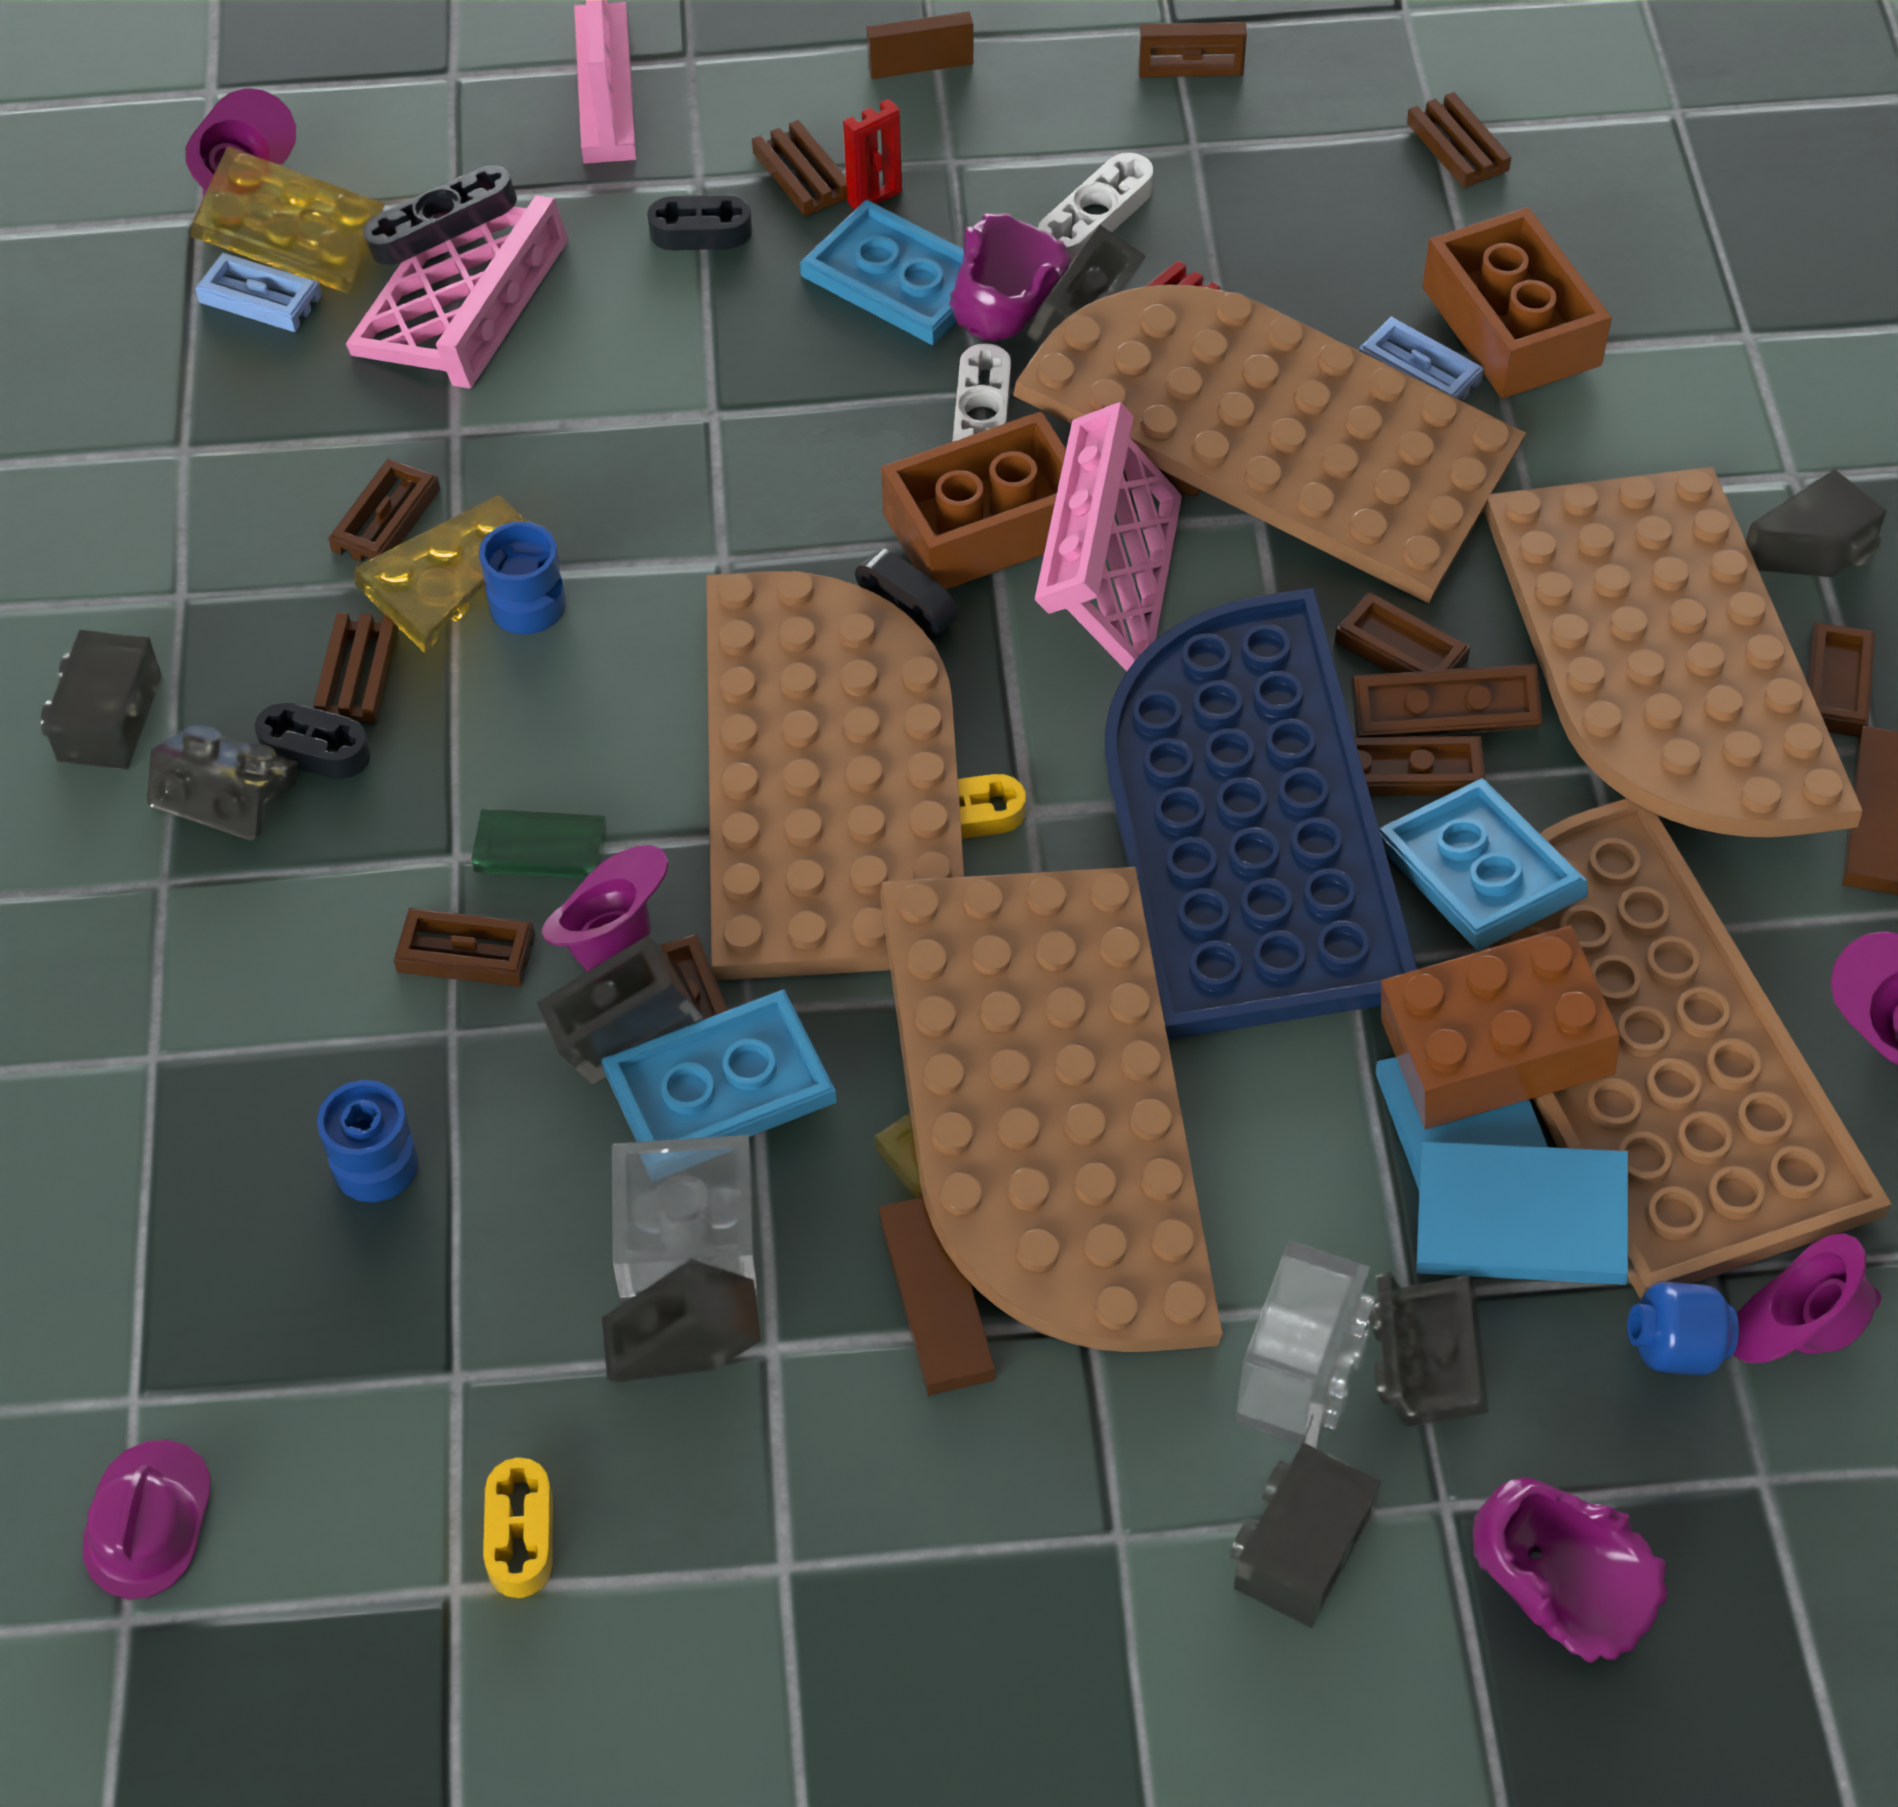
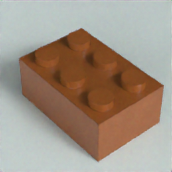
M1529 207L1429 239L1422 288L1474 361L1484 367V375L1501 399L1602 366L1612 317Z
M1042 411L881 466L883 515L913 566L938 582L945 589L1044 555L1066 448Z
M1572 925L1381 980V1021L1424 1130L1616 1074L1620 1034Z

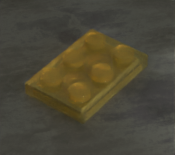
M227 146L192 221L190 237L298 276L318 281L320 284L350 294L369 249L363 235V229L370 219L383 212L385 203Z

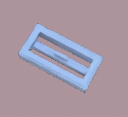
M222 253L195 288L199 303L292 332H296L300 326L299 316L306 318L310 313L311 307L309 302L317 303L322 296L318 281L227 253ZM223 275H228V276H231V277H234V278H237V279H241V280L246 281L247 283L242 282V281H238V280H235V279H232V278H229V277H226V276H223ZM267 288H270V289H273V290H276V291H280V292H283V293H286V294H289V295H293L294 297H290V296H287V295H284V294H281V293H277V292L268 290Z
M1390 317L1358 349V351L1462 401L1469 395L1470 386L1476 388L1483 378L1484 367L1393 317Z

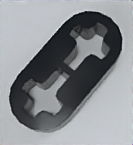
M736 195L663 197L655 201L649 207L647 213L651 241L656 246L665 250L737 248L745 244L752 234L750 206L743 198ZM727 220H731V221H732V222H730V223H723V221H727ZM670 222H677V224H672V225H670L669 223H670Z
M878 549L855 570L856 581L860 587L876 593L897 606L925 632L929 639L938 637L958 618L957 606L944 587L888 549Z
M281 702L264 709L258 715L255 722L256 735L261 751L267 759L275 763L336 779L353 777L362 772L369 763L371 755L365 730L358 721L349 717L296 703ZM295 728L296 733L288 731V729ZM274 734L282 736L281 738H275ZM344 743H351V747L343 745ZM330 748H331V749H334V750H338V752H337V753H331V752H330Z

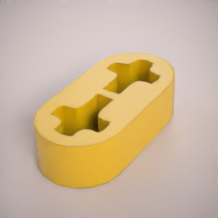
M1005 774L958 779L962 839L1003 834L1013 831L1022 824L1026 816V792L1018 780ZM995 796L1002 797V801L1006 804V810L995 811L994 806L990 803V798Z
M519 1457L505 1460L497 1465L488 1476L485 1486L483 1557L490 1582L498 1592L507 1597L523 1598L541 1590L550 1578L553 1565V1496L548 1475L540 1464L531 1459ZM524 1482L528 1484L530 1493L526 1494L524 1498V1516L514 1517L508 1496L513 1494L516 1483ZM514 1538H523L530 1560L524 1562L523 1572L510 1573L507 1562L512 1560Z

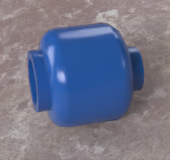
M1662 1281L1649 1287L1641 1298L1640 1304L1632 1306L1627 1320V1333L1630 1343L1633 1346H1638L1639 1354L1648 1368L1661 1373L1704 1376L1716 1371L1723 1361L1731 1358L1735 1352L1739 1336V1323L1736 1311L1731 1305L1727 1304V1301L1718 1289L1703 1284Z

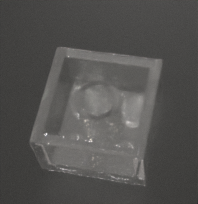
M748 1135L612 1144L613 1267L621 1304L758 1295L754 1180Z
M1288 1240L1244 1357L1236 1424L1315 1451L1324 1426L1337 1430L1348 1398L1349 1389L1346 1388L1352 1370H1358L1370 1334L1368 1326L1375 1307L1376 1297L1365 1294L1370 1270L1369 1266Z

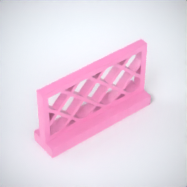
M586 0V5L574 6L583 164L637 160L626 2L608 3V0Z
M535 195L527 208L513 207L507 213L403 261L346 342L350 355L446 371L452 386L472 389L569 241L555 198ZM451 211L435 214L432 219L442 217ZM514 226L510 234L496 240L491 235L506 227ZM482 237L487 241L486 244L459 255L455 249ZM445 252L450 253L452 258L422 270L423 265L428 259ZM492 260L485 271L469 276L468 269ZM460 273L463 280L433 292L431 284ZM424 288L427 295L397 306L402 296ZM467 297L460 308L444 314L441 307ZM435 310L438 317L410 329L407 328L406 321ZM399 325L402 331L381 341L373 339L377 333ZM442 334L436 343L437 350L416 346V344Z
M1118 402L1072 420L1034 600L1048 614L1066 608L1105 650L1128 671L1138 656L1156 640L1182 495L1130 438L1134 416L1122 402ZM1123 470H1125L1128 479L1127 482L1125 481ZM1128 490H1131L1140 522L1137 520ZM1151 493L1160 502L1158 514ZM1115 512L1120 526L1116 525ZM1141 530H1143L1150 552V557L1148 556ZM1120 534L1123 535L1127 552L1131 561V567H1129L1127 557L1123 548V544L1120 538ZM1106 556H1107V560H1108V563H1109V566H1110L1111 571H1108V570H1107V566H1106V563H1105V561H1106ZM1133 574H1135L1138 588L1142 597L1141 603L1132 577ZM1110 579H1114L1123 612H1120ZM1095 598L1097 599L1100 611L1090 602V600ZM1123 620L1127 622L1133 646L1129 642Z

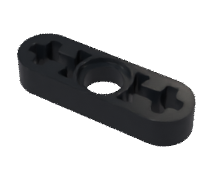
M498 165L482 166L374 216L366 223L363 235L370 253L376 262L384 265L401 263L507 213L516 204L517 195L507 169ZM451 211L442 217L429 219L440 212Z

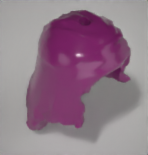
M986 213L982 216V221H979L973 227H966L963 261L958 270L955 287L950 294L951 300L948 304L953 311L958 325L966 328L971 336L978 337L984 342L992 340L994 343L999 340H1005L1008 337H1014L1018 332L1023 331L1026 323L1057 291V287L1063 281L1064 274L1069 269L1071 257L1065 251L1066 246L1064 242L1057 240L1053 234L1045 230L1037 229L1030 223L1015 220L1009 213H1001L999 215Z
M1524 1477L1510 1480L1495 1489L1491 1497L1480 1507L1473 1519L1474 1557L1479 1561V1568L1488 1572L1535 1625H1541L1552 1639L1559 1641L1570 1653L1579 1654L1588 1663L1597 1661L1600 1655L1605 1660H1616L1620 1654L1633 1651L1638 1645L1639 1639L1651 1630L1653 1623L1658 1617V1607L1664 1605L1668 1597L1667 1587L1663 1580L1667 1569L1666 1562L1652 1554L1649 1544L1640 1534L1632 1532V1528L1628 1523L1629 1515L1618 1512L1611 1506L1588 1504L1575 1495L1565 1493L1546 1482H1538L1533 1478ZM1535 1552L1542 1554L1538 1559H1533L1530 1556Z

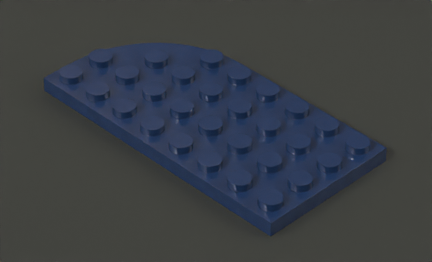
M1314 588L1251 597L1222 604L1184 620L1152 642L1125 673L1114 694L1105 727V765L1126 867L1136 868L1167 1039L1381 1006V980L1417 970Z

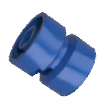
M511 522L500 525L489 532L480 544L479 561L486 584L485 591L489 611L493 621L503 630L515 634H534L548 629L558 622L564 613L566 602L563 580L560 574L558 550L553 535L543 526L531 522Z
M370 1080L346 1083L328 1095L320 1106L317 1125L335 1183L344 1194L357 1201L373 1203L391 1199L404 1191L415 1178L419 1161L402 1099L393 1088L379 1081Z

